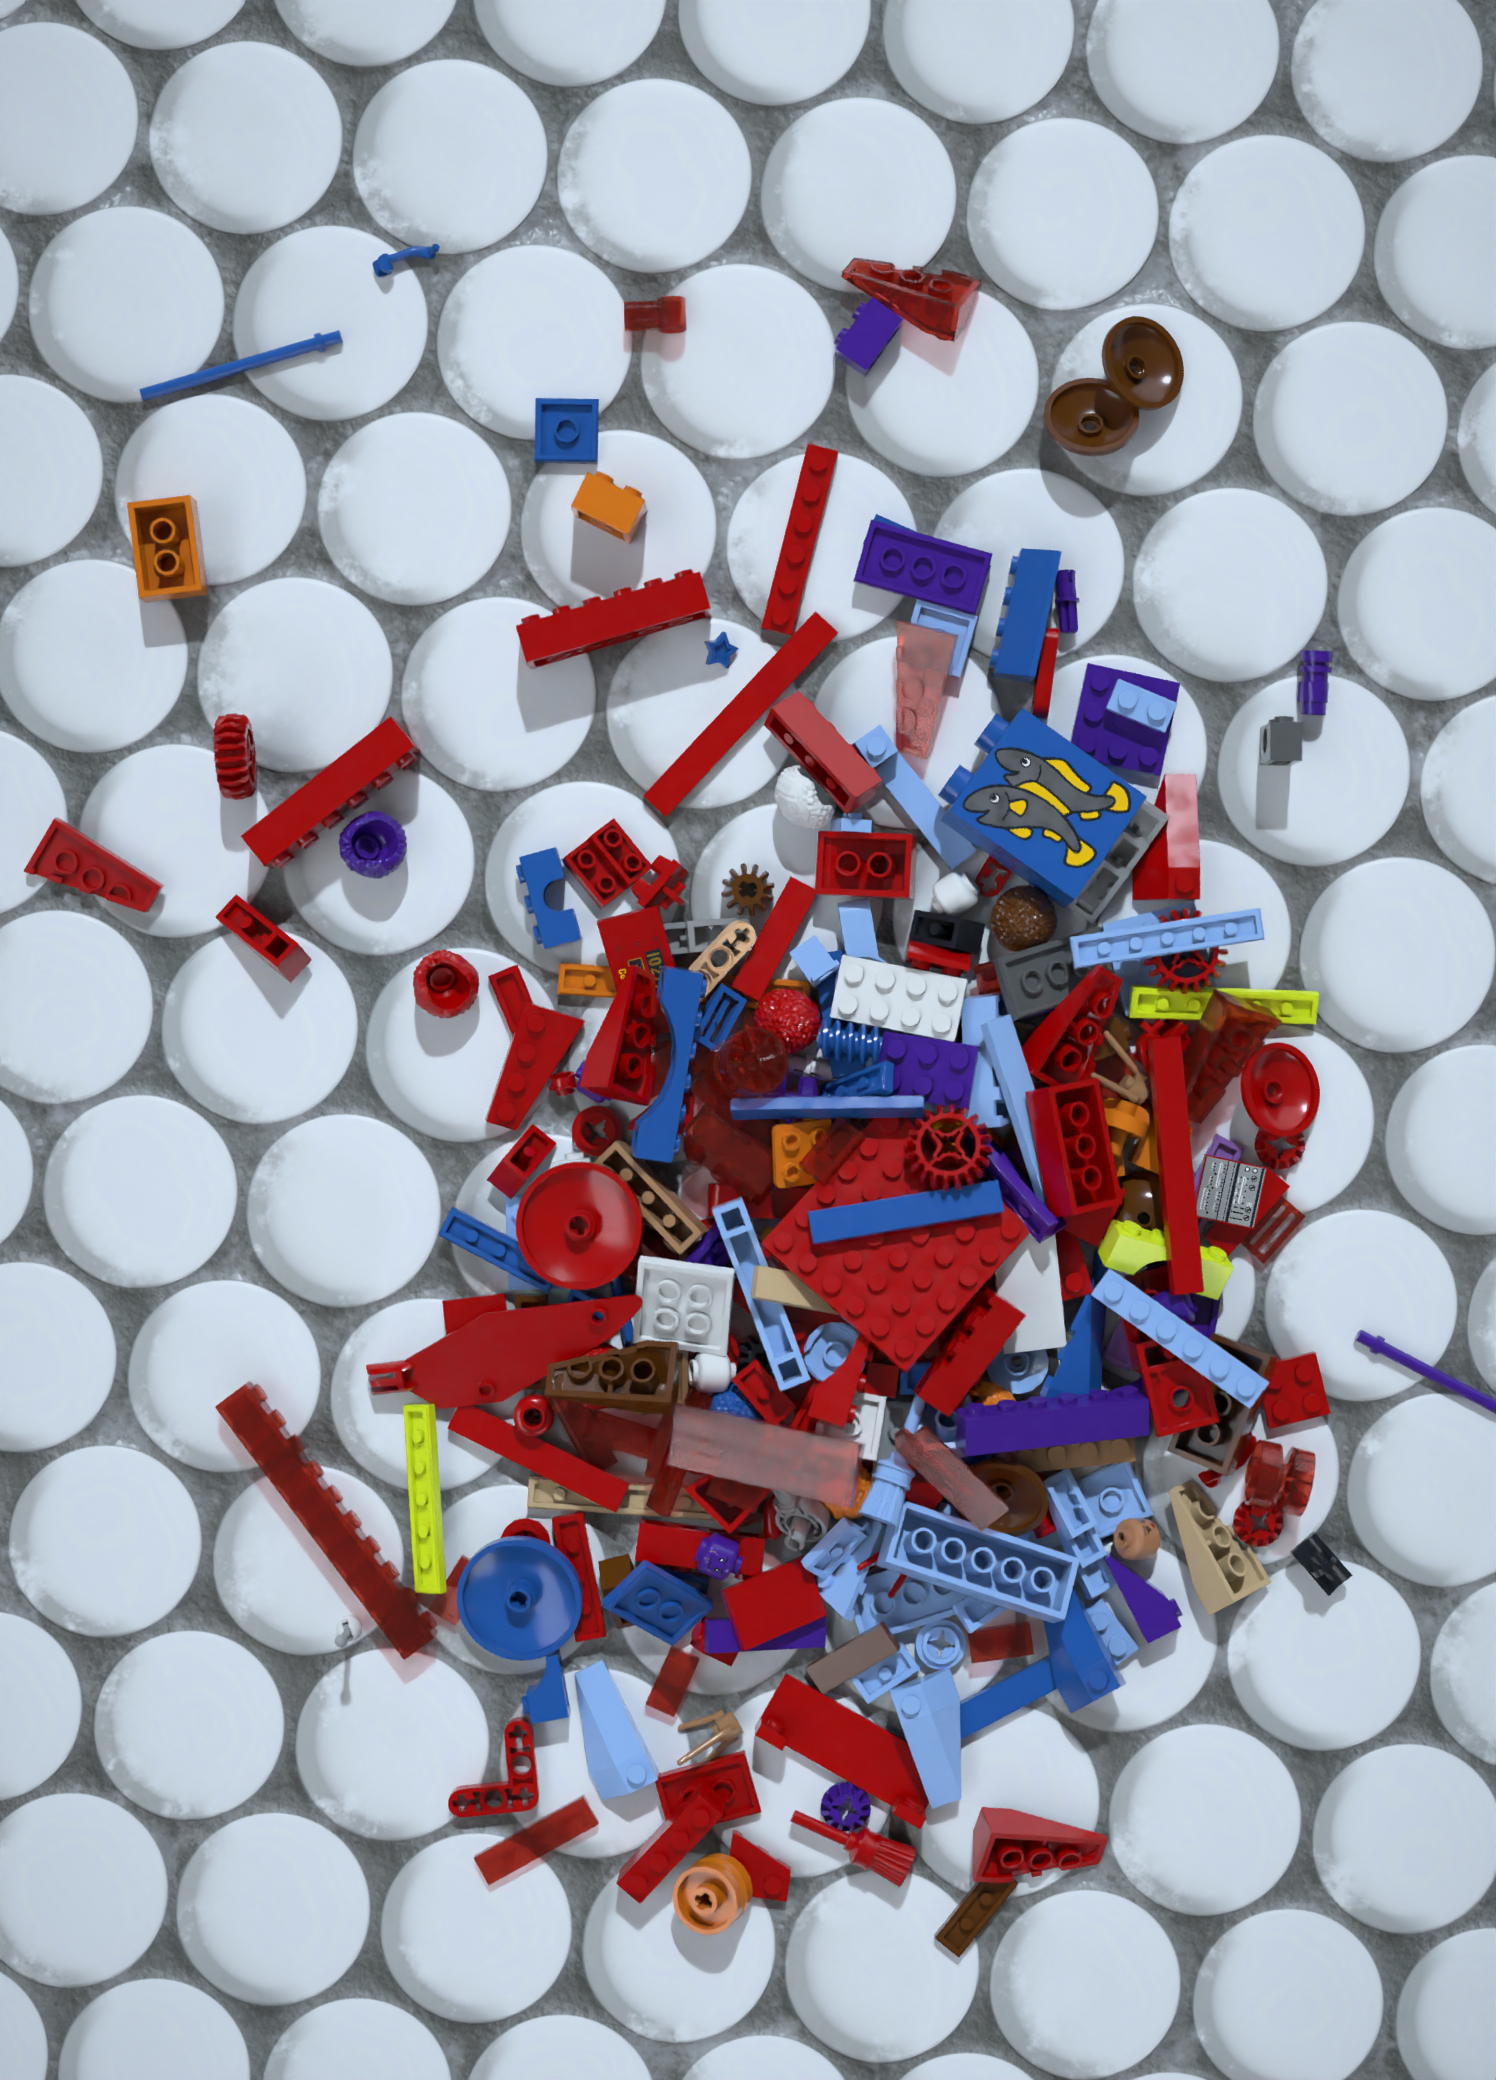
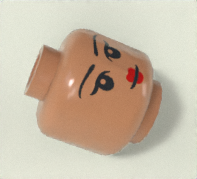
M1128 1518L1122 1520L1114 1531V1546L1118 1554L1123 1558L1146 1560L1152 1558L1159 1549L1161 1542L1160 1533L1157 1526L1151 1520Z

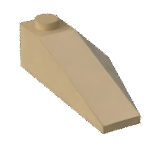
M1192 1479L1169 1490L1193 1586L1209 1615L1271 1583L1254 1551L1250 1547L1244 1548L1235 1538L1236 1532L1230 1524L1227 1526L1223 1524L1216 1515V1507Z

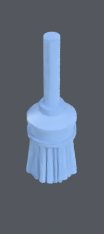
M914 1397L895 1453L891 1452L889 1458L877 1461L878 1466L872 1475V1478L875 1480L858 1512L873 1520L897 1527L906 1490L910 1491L911 1480L915 1477V1472L908 1466L910 1458L907 1455L926 1401L920 1397Z

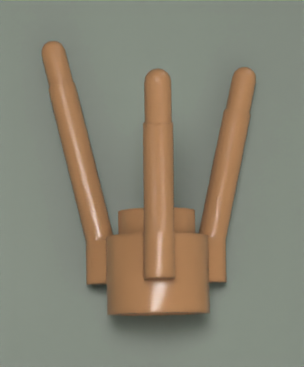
M1104 1031L1103 1035H1105L1110 1045L1134 1073V1076L1126 1075L1119 1085L1096 1073H1092L1090 1079L1098 1078L1101 1086L1117 1093L1128 1102L1139 1106L1144 1102L1151 1090V1087L1145 1083L1148 1076L1139 1070L1109 1031Z
M721 1709L712 1715L680 1724L678 1730L682 1731L716 1722V1724L711 1726L715 1735L678 1759L677 1764H684L720 1741L721 1744L703 1761L714 1759L730 1744L739 1740L738 1736L744 1733L734 1713L730 1711L725 1714Z

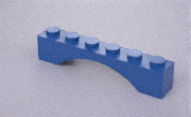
M661 965L656 997L664 1010L670 1028L672 1044L671 1061L666 1081L658 1097L649 1109L635 1121L630 1153L635 1158L672 1163L673 1155H678L680 1136H677L678 1124H683L686 1113V1106L682 1105L684 1092H689L691 1084V1074L687 1073L689 1061H694L696 1054V1043L692 1042L694 1030H699L702 1012L698 1011L700 998L704 999L707 989V980L703 979L704 974L699 971Z

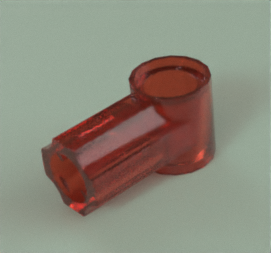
M664 296L658 298L657 301L624 302L625 331L658 330L660 333L666 334L685 332L687 330L686 298L682 296Z

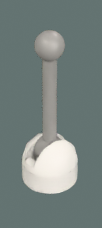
M346 1615L339 1620L336 1627L338 1634L335 1638L336 1646L340 1648L345 1647L347 1642L354 1641L360 1636L363 1626L358 1617Z

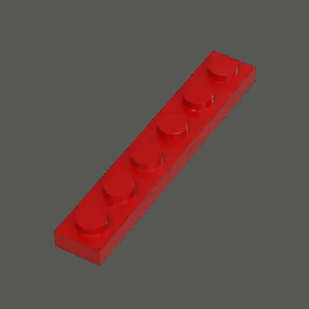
M807 444L761 629L792 637L838 455L836 450Z

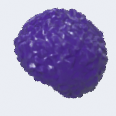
M369 811L354 818L343 829V832L339 834L338 844L340 846L341 858L346 862V866L351 871H355L357 874L365 877L380 879L383 876H388L399 868L407 853V837L405 836V830L402 829V825L398 824V821L393 819L392 816L381 811Z

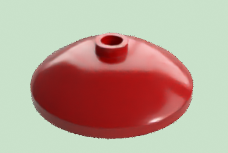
M1276 1042L1257 1048L1245 1062L1241 1074L1240 1090L1243 1105L1253 1123L1263 1132L1275 1137H1290L1307 1129L1317 1114L1320 1102L1318 1077L1309 1059L1296 1047L1287 1043Z

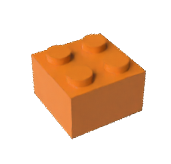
M597 471L595 475L587 472L571 504L574 516L631 544L647 512L646 502L642 498L643 494L627 485L624 489L616 486L613 483L614 479L602 472Z

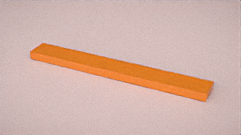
M573 963L559 964L557 994L615 998L617 992L609 966ZM725 975L717 983L724 984L745 998L747 1001L743 1008L757 1009L759 1002L731 988L736 976ZM772 978L763 994L765 995L769 991L783 988L796 990L810 998L811 984L809 981ZM715 987L705 996V998L699 1003V1005L707 1004ZM725 994L722 995V997H721L719 1003L717 1004V1006L720 1005V1003H721L722 999L724 998ZM731 1000L728 1007H732L735 1001Z

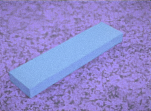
M899 752L876 769L883 785L951 871L977 851L969 840L941 821L946 811Z

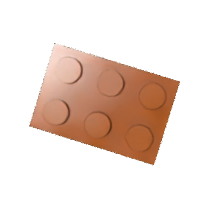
M191 495L127 503L139 598L148 603L209 595L197 501Z

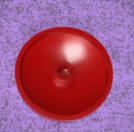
M591 1162L564 1163L542 1173L525 1191L516 1215L517 1241L527 1263L546 1281L567 1289L585 1290L596 1288L617 1278L635 1259L643 1237L642 1209L633 1189L613 1170Z

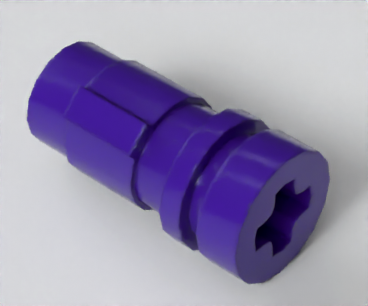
M1301 651L1300 662H1303V666H1300V672H1303L1302 682H1299L1298 702H1301L1300 714L1326 715L1329 691L1328 673H1332V667H1329V663H1332L1333 652Z

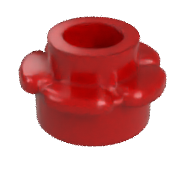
M564 1071L551 1075L549 1090L556 1091L557 1096H566L574 1093V1088L578 1082L574 1076L575 1073L573 1071Z

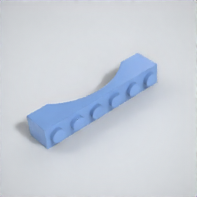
M742 1197L712 1207V1212L780 1391L811 1380L783 1305L751 1299L753 1268L758 1265L768 1267Z
M1111 1268L1107 1270L1092 1291V1296L1248 1408L1252 1407L1269 1382L1185 1323Z

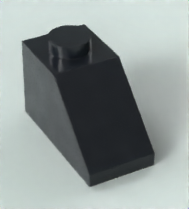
M915 910L908 940L979 955L986 924L961 917Z

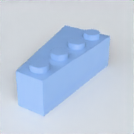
M1002 993L965 998L960 1017L962 1021V1044L980 1046L967 1119L973 1114H977L979 1120L976 1125L985 1123L987 1128L1002 1127L1012 1122L980 1026L1003 1015H1008Z

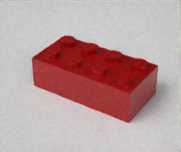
M1092 1078L1026 1091L1025 1095L1048 1210L1055 1217H1063L1123 1204L1099 1079Z

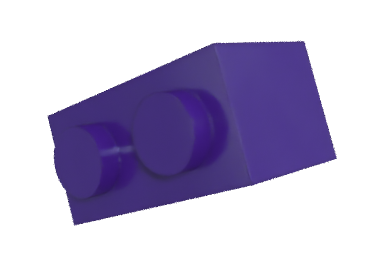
M873 297L867 304L863 301L852 315L855 322L849 330L844 327L834 341V344L837 345L835 356L864 377H866L903 322V318Z

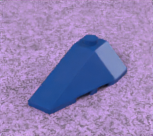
M1086 1294L1070 1328V1335L1073 1336L1071 1342H1068L1064 1349H1060L1056 1357L1060 1360V1365L1054 1377L1047 1376L1040 1393L1042 1397L1056 1398L1061 1393L1082 1395L1089 1394V1391L1094 1389H1102L1104 1304L1091 1294Z
M1073 1586L1065 1620L1056 1623L1043 1620L1055 1685L1070 1713L1127 1684Z

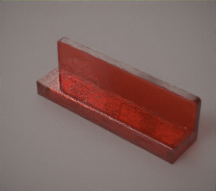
M905 1426L895 1433L896 1451L980 1531H983L1009 1511L1008 1504L927 1426L921 1427L914 1434Z

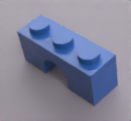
M554 847L519 857L521 864L516 865V871L520 884L526 883L529 895L524 896L528 913H534L538 925L532 928L537 945L543 943L544 949H550L582 940L575 910L571 908L564 911H554L546 903L545 894L547 888L556 881L566 879L558 849Z

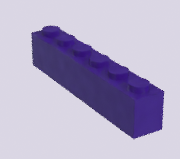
M1123 1386L1117 1391L1109 1392L1102 1389H1094L1089 1391V1394L1082 1395L1061 1393L1056 1398L1033 1396L1028 1398V1401L1020 1402L1000 1400L994 1405L971 1403L966 1408L956 1409V1445L965 1456L1149 1435V1398L1134 1386Z

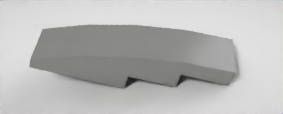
M1145 799L1080 894L1067 907L1093 924L1127 879L1129 873L1148 849L1152 840L1167 822L1169 815Z
M748 916L664 923L673 955L701 953L731 922L742 920L750 924V918ZM745 928L743 931L736 929L734 932L737 936L731 944L725 940L723 945L731 950H735L732 945L737 940L742 942L746 940L747 937L744 935V932L747 929Z

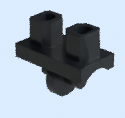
M1314 1531L1290 1551L1328 1596L1339 1585L1353 1576Z

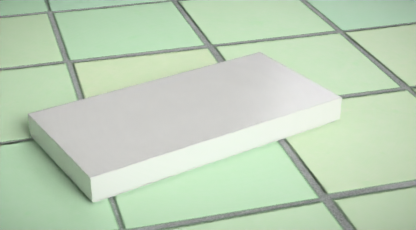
M1029 1233L994 1273L996 1293L1026 1314V1317L1003 1345V1354L1065 1347L1066 1345L1056 1236L1054 1234L1039 1244Z

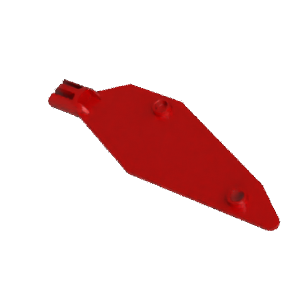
M627 1295L484 1313L405 1360L366 1365L367 1374L370 1375L368 1380L369 1385L372 1387L371 1394L373 1396L410 1391L427 1402L435 1404L439 1409L502 1402L547 1376L549 1364L577 1358L613 1337L641 1309L643 1300L638 1295ZM594 1312H601L604 1317H596Z

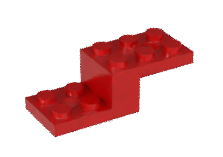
M1167 1264L1138 1271L1134 1275H1122L1123 1278L1145 1294L1153 1293L1156 1295L1170 1288ZM1120 1316L1132 1369L1141 1374L1145 1393L1149 1398V1410L1156 1436L1159 1438L1220 1422L1210 1380L1140 1329H1138V1340L1131 1333V1323ZM1179 1389L1186 1390L1188 1393L1187 1403L1184 1406L1176 1407L1172 1401L1173 1394Z

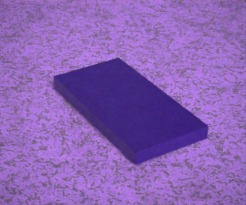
M871 520L853 582L976 615L993 554Z

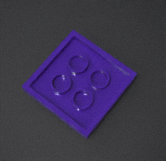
M1087 663L1070 742L1103 765L1160 776L1173 715L1165 733H1161L1108 711L1105 708L1118 679L1174 702L1177 701L1180 683Z

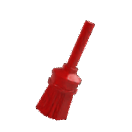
M794 1810L790 1822L843 1845V1850L849 1852L850 1864H856L865 1871L869 1868L896 1886H902L914 1860L916 1847L884 1838L881 1833L870 1831L868 1827H864L858 1833L850 1831L848 1834L797 1810Z

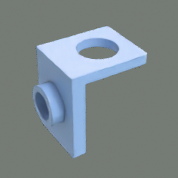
M815 935L790 952V956L813 988L839 970V962L837 960L833 961Z

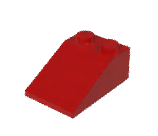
M818 831L815 894L914 900L918 837L913 834Z

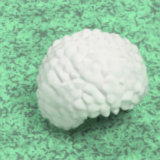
M801 765L785 768L784 772H781L777 779L774 793L781 814L790 822L803 828L817 829L824 824H828L835 813V801Z

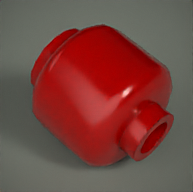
M536 1393L525 1395L520 1399L513 1413L515 1426L521 1433L527 1436L536 1437L543 1435L550 1429L555 1419L553 1403L544 1395Z

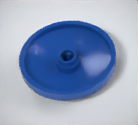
M509 1536L486 1544L468 1561L460 1576L457 1587V1608L466 1631L485 1650L505 1659L518 1661L534 1660L555 1652L572 1636L582 1614L583 1588L576 1569L570 1560L557 1548L536 1538Z

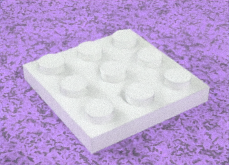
M640 1255L636 1295L642 1298L643 1305L634 1316L633 1343L645 1340L678 1342L679 1350L727 1356L735 1269Z

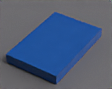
M645 1559L602 1600L605 1609L671 1646H674L715 1607L711 1597Z

